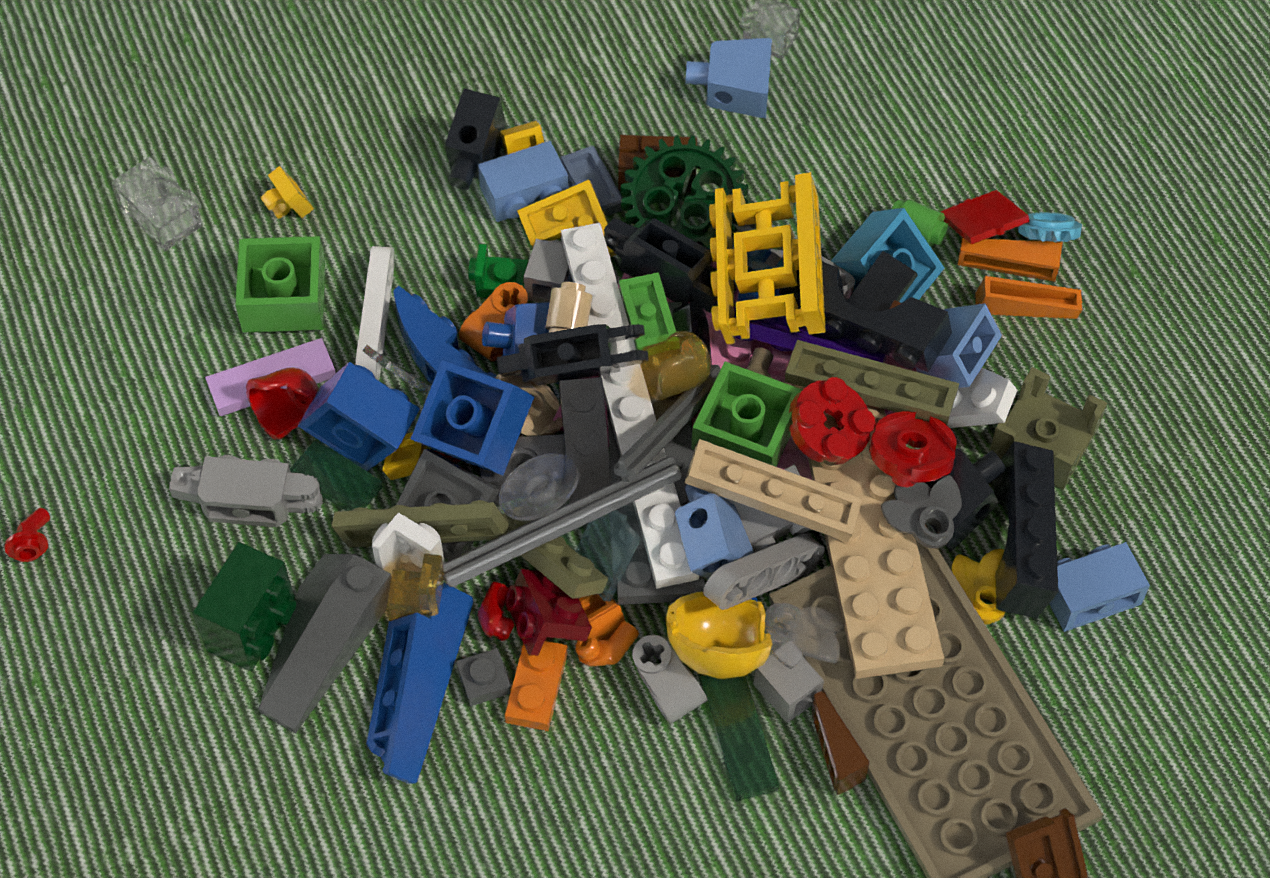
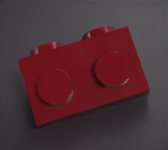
M520 569L515 584L510 586L507 591L506 607L513 617L518 636L522 638L528 655L538 656L546 637L587 641L592 626L579 598L572 599L540 571Z

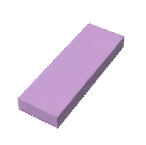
M320 338L205 377L219 416L250 407L246 394V383L252 378L265 376L284 368L295 367L309 373L316 383L329 380L336 372L323 339ZM284 385L280 388L287 389V386Z

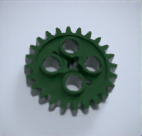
M678 135L674 136L673 146L669 147L663 139H659V151L655 152L652 148L646 146L644 152L646 160L635 156L633 158L635 170L626 169L625 180L628 183L621 184V195L625 196V198L621 199V210L628 211L625 214V223L629 225L635 224L634 227L639 228L646 220L655 218L709 249L711 253L710 238L716 237V228L713 229L711 225L709 205L715 204V191H705L701 186L707 183L715 184L719 188H724L726 195L733 194L732 189L740 188L743 197L748 195L749 187L748 184L741 183L744 180V170L733 171L736 167L735 157L723 160L725 151L723 146L714 152L710 151L709 139L701 147L696 146V139L693 135L689 138L687 145H682ZM697 168L700 171L692 182L691 196L687 195L676 225L670 226L669 224L678 210V199L684 197L692 171ZM675 169L682 172L683 175L672 178L665 175V172ZM744 198L746 204H748L749 200ZM659 202L664 203L668 208L658 212L650 209L649 206ZM732 212V238H734V233L737 232L735 225L738 224ZM696 216L702 218L705 222L701 225L693 226L687 223L686 220Z

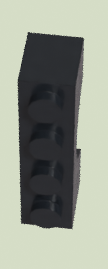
M822 261L825 333L833 338L840 339L844 337L854 341L869 353L875 354L880 352L890 356L903 367L909 369L916 367L929 372L952 334L948 311L913 297L888 310L867 311L851 305L843 297L844 287L839 268ZM796 270L797 286L781 288L779 295L794 294L798 309H800L799 270Z
M1014 441L1001 458L1007 471L994 480V493L998 504L1007 506L1009 517L1007 541L1001 562L995 573L996 609L1037 619L1058 593L1053 450Z

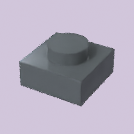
M498 648L456 661L457 670L469 706L511 693V684Z

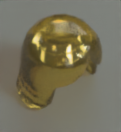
M675 332L665 341L646 346L642 349V351H648L649 361L640 363L649 394L657 401L700 387L710 375L711 360L708 349L703 341L692 332Z

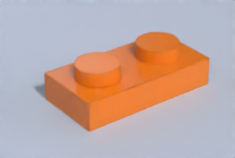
M544 641L539 655L532 656L528 655L523 643L505 712V723L549 731L568 654V645Z

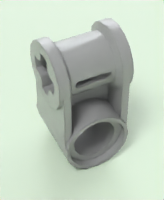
M648 635L641 638L635 644L632 658L640 678L670 725L708 701L691 671L683 665L670 644L663 637ZM654 655L658 660L661 659L662 662L655 666L651 661L648 662V658Z

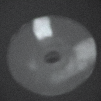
M548 453L533 457L522 463L509 474L501 486L499 492V505L508 517L519 521L539 519L554 512L571 497L578 485L579 471L575 462L564 454Z

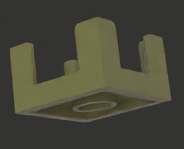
M1032 367L1022 384L1019 398L1010 414L1007 415L1005 423H998L989 452L993 450L1001 459L1014 441L1053 450L1055 486L1064 490L1098 431L1108 403L1088 395L1083 410H1079L1046 394L1050 376Z

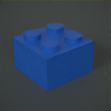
M442 360L411 440L434 451L503 476L534 396L513 384Z
M348 362L319 388L298 427L365 471H368L399 448L420 408L411 403L408 396L397 389H390L375 379L374 374L369 369Z

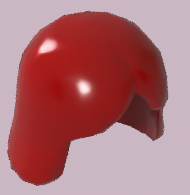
M289 367L248 380L246 383V394L259 425L272 439L280 440L298 427L302 417L316 396L319 387L314 378L305 370ZM285 385L287 389H281L280 387Z

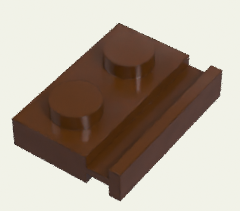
M1066 808L1059 810V815L1052 818L1044 816L1005 833L1016 878H1089L1075 818Z

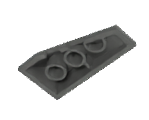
M324 554L299 586L295 598L296 609L286 625L258 708L259 713L293 733H297L395 599L390 573L356 554Z

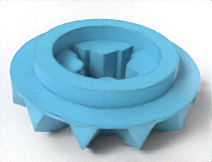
M1050 212L1028 214L1029 222L1018 226V233L1029 239H1037L1042 242H1068L1080 237L1082 224L1075 221V218L1072 216Z

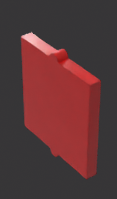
M997 190L974 199H966L961 204L940 211L945 215L944 222L948 223L953 230L971 245L995 235H1003L1005 231L1029 222V215Z

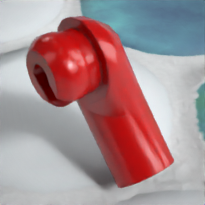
M492 582L479 608L478 621L485 635L490 638L495 636L499 640L505 641L510 636L514 627V621L511 618L502 616L509 588L501 583Z

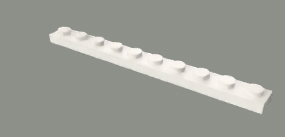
M595 223L561 230V240L572 281L586 286L585 292L593 296L588 326L595 324H606L610 328L628 326L627 315L601 224ZM634 340L616 341L618 354L636 350ZM640 364L620 367V372L598 375L603 380L604 399L620 457L656 422ZM663 448L647 466L666 458L665 449ZM674 482L633 501L656 589L699 580V575L690 571L677 524L675 511L681 506Z

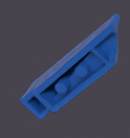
M438 579L409 588L407 616L389 621L367 738V746L370 751L381 757L385 763L382 769L384 774L407 784H413L418 781L474 603L470 595L454 587H449Z

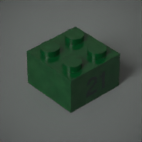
M238 541L192 612L207 652L250 672L253 671L259 660L263 661L267 658L274 644V635L281 624L286 625L296 609V601L285 562Z

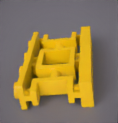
M811 172L795 175V185H789L788 181L780 182L781 199L746 204L740 188L732 189L733 194L726 195L724 188L715 189V204L709 205V215L712 228H716V237L710 238V250L713 262H717V271L711 272V286L714 296L718 297V306L712 307L711 314L715 331L722 332L726 344H734L735 336L738 335L741 336V339H749V321L786 316L791 333L799 332V327L806 326L809 335L826 332L819 199ZM793 203H796L798 239H795L791 225L772 227V221L794 218ZM732 212L738 226L756 224V230L734 233V248L732 243ZM783 247L784 267L748 272L747 252ZM796 270H799L800 309H798L794 294L775 296V289L797 286ZM734 279L740 294L758 292V299L736 302V318L734 312Z

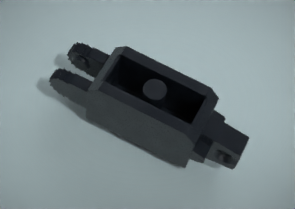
M613 218L605 227L604 238L606 245L621 258V271L631 277L659 272L665 296L674 302H682V305L695 301L710 314L712 307L718 306V297L714 296L711 286V272L717 271V269L712 267L713 259L709 249L655 218L646 220L639 228Z
M595 324L528 336L524 338L523 344L518 345L519 353L497 357L499 374L503 377L522 375L524 383L534 382L537 385L557 383L561 380L581 379L620 372V367L649 361L648 351L631 350L618 354L616 341L638 339L645 335L644 325L633 324L610 328L606 324Z

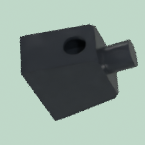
M463 88L445 143V150L451 169L448 183L453 187L462 190L469 189L473 178L479 179L478 164L498 158L503 147L500 131L507 129L500 97Z
M956 448L952 471L937 480L924 482L932 488L939 480L950 475L959 488L962 507L953 518L954 533L945 545L950 552L998 505L996 495L989 483L1006 472L1007 469L993 450L972 464L962 450ZM929 524V525L932 527V529L935 531V533L937 534V530H936L935 526H933L932 524Z

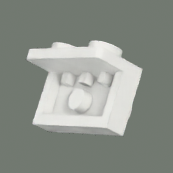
M398 512L389 524L384 523L379 527L372 540L375 563L377 567L391 574L392 582L402 570L422 583L436 579L442 582L445 581L440 570L441 564L444 563L441 538L431 526L425 523L418 525Z

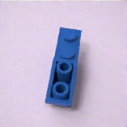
M400 286L393 290L399 327L406 347L418 368L431 384H433L442 360L493 378L497 376L492 372H484L475 364L473 358L466 351L459 349L457 328L447 317H439L433 313L425 301L417 294L410 295Z

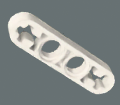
M372 246L358 338L356 365L369 369L374 374L375 379L379 381L394 273L393 247Z

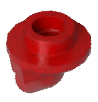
M38 508L20 523L16 533L10 536L4 543L5 553L9 557L21 562H30L46 552L48 549V539L44 534L37 531L50 521L48 511L44 508Z

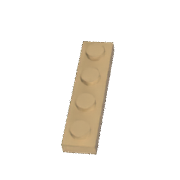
M699 439L694 448L684 482L693 487L714 493L848 542L853 536L862 498L701 439Z

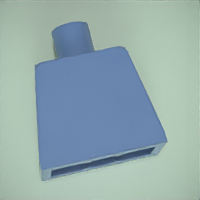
M772 38L713 42L711 44L709 63L687 61L685 84L707 85V105L711 108L766 118Z
M687 484L685 491L689 503L677 508L675 516L690 571L709 579L721 566L753 554L754 551L734 504L714 493Z

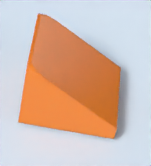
M605 591L600 594L579 598L592 626L589 634L591 638L608 640L621 622L625 621L620 605Z

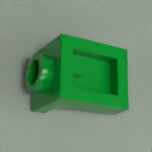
M479 244L477 258H470L468 270L469 281H475L476 297L488 298L496 287L506 282H515L524 287V274L528 260L489 257L488 245Z

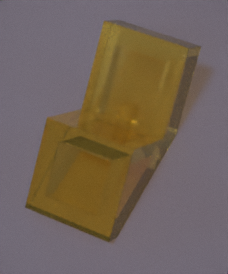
M424 554L421 572L393 569L386 607L389 621L417 612L426 617L439 614L444 582L442 555Z

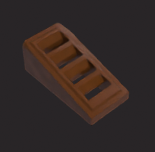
M822 691L814 694L811 710L812 719L833 789L837 795H840L866 781L870 762L826 694Z

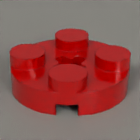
M830 377L827 380L815 381L809 384L794 397L789 408V413L792 411L791 418L793 424L789 428L793 441L807 457L820 463L826 460L836 462L834 465L844 464L856 457L866 448L870 440L871 431L874 430L876 424L874 415L868 410L860 395L838 377ZM824 413L831 415L836 420L837 428L832 427L828 429L824 425L827 419Z
M910 411L896 412L883 417L876 424L875 431L871 436L869 453L873 462L880 470L890 475L893 483L900 487H912L916 482H930L948 475L953 469L956 437L952 430L941 420L930 416L929 422L923 419H915L916 412ZM906 444H908L909 446H911V447H913V448H920V449H911V448H908V447L906 446Z

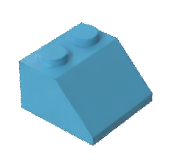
M904 208L872 212L831 260V262L854 277L855 290L881 252L885 251L918 274L899 301L901 303L910 297L919 300L944 270V266Z

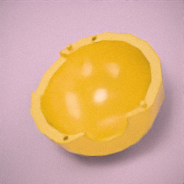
M695 592L679 597L668 607L666 617L668 640L679 660L698 674L717 679L746 676L764 665L772 647L770 634H765L766 614L761 601L757 602L749 599L722 610L704 595V592Z

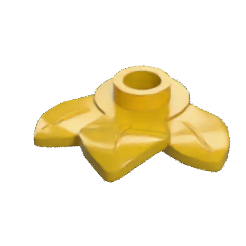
M1004 549L990 551L982 557L980 563L961 554H958L952 563V573L985 625L999 621L1006 613L996 609L995 578ZM980 598L987 599L993 604H985Z

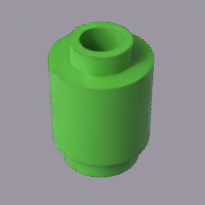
M899 199L894 203L891 209L904 208L931 248L934 244L940 245L948 229V223L944 222V213L910 199L906 202Z

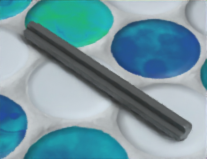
M672 456L659 460L645 467L632 482H623L622 479H619L441 564L442 576L449 587L457 586L680 480L682 477L680 468Z

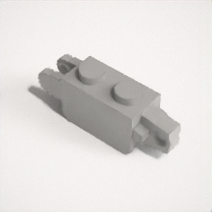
M222 455L219 458L205 456L203 466L174 467L169 485L173 498L199 503L203 514L210 522L278 527L287 521L288 512L314 513L323 504L317 478H314L313 475L309 476V474L305 476L300 473H291L288 463H281L275 459L253 461L242 460L231 455Z

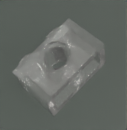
M150 157L111 182L118 205L165 252L203 226L199 209L202 206L197 196L190 189L184 191L178 185L177 179L171 170L166 166L160 167Z

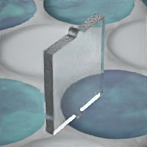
M369 345L365 346L363 352L371 359L426 395L429 394L431 386Z

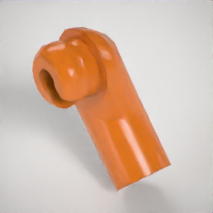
M622 621L608 640H596V638L588 636L587 641H577L575 651L579 661L589 667L616 664L637 639L639 631L630 623Z

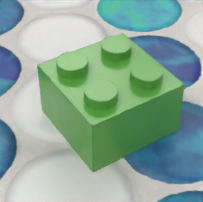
M320 236L239 239L235 306L242 333L323 330L325 260Z
M725 361L692 427L691 449L694 450L697 442L701 439L777 467L791 437L789 426L793 422L791 418L792 411L789 413L790 404L794 397L803 389Z

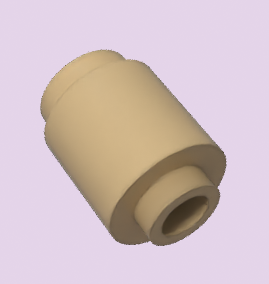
M562 282L561 288L552 289L545 327L549 332L588 326L593 296L585 292L586 286L574 282Z

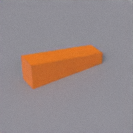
M962 238L957 265L1055 282L1060 266L1063 242L985 239L971 245Z
M985 276L975 293L976 305L986 304L991 315L1077 319L1082 312V296L1079 289Z

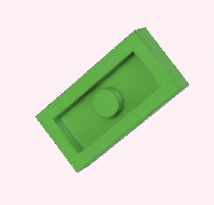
M659 272L619 280V291L629 325H644L645 335L638 339H633L636 350H646L648 354L677 349L679 339Z

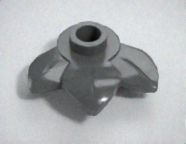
M949 475L942 478L932 488L924 482H916L914 486L907 488L895 484L894 494L896 500L886 501L881 505L883 515L888 524L899 532L913 534L917 542L925 547L940 548L946 545L954 533L953 518L962 507L960 491L952 476ZM929 523L935 526L937 534L930 532L925 524Z

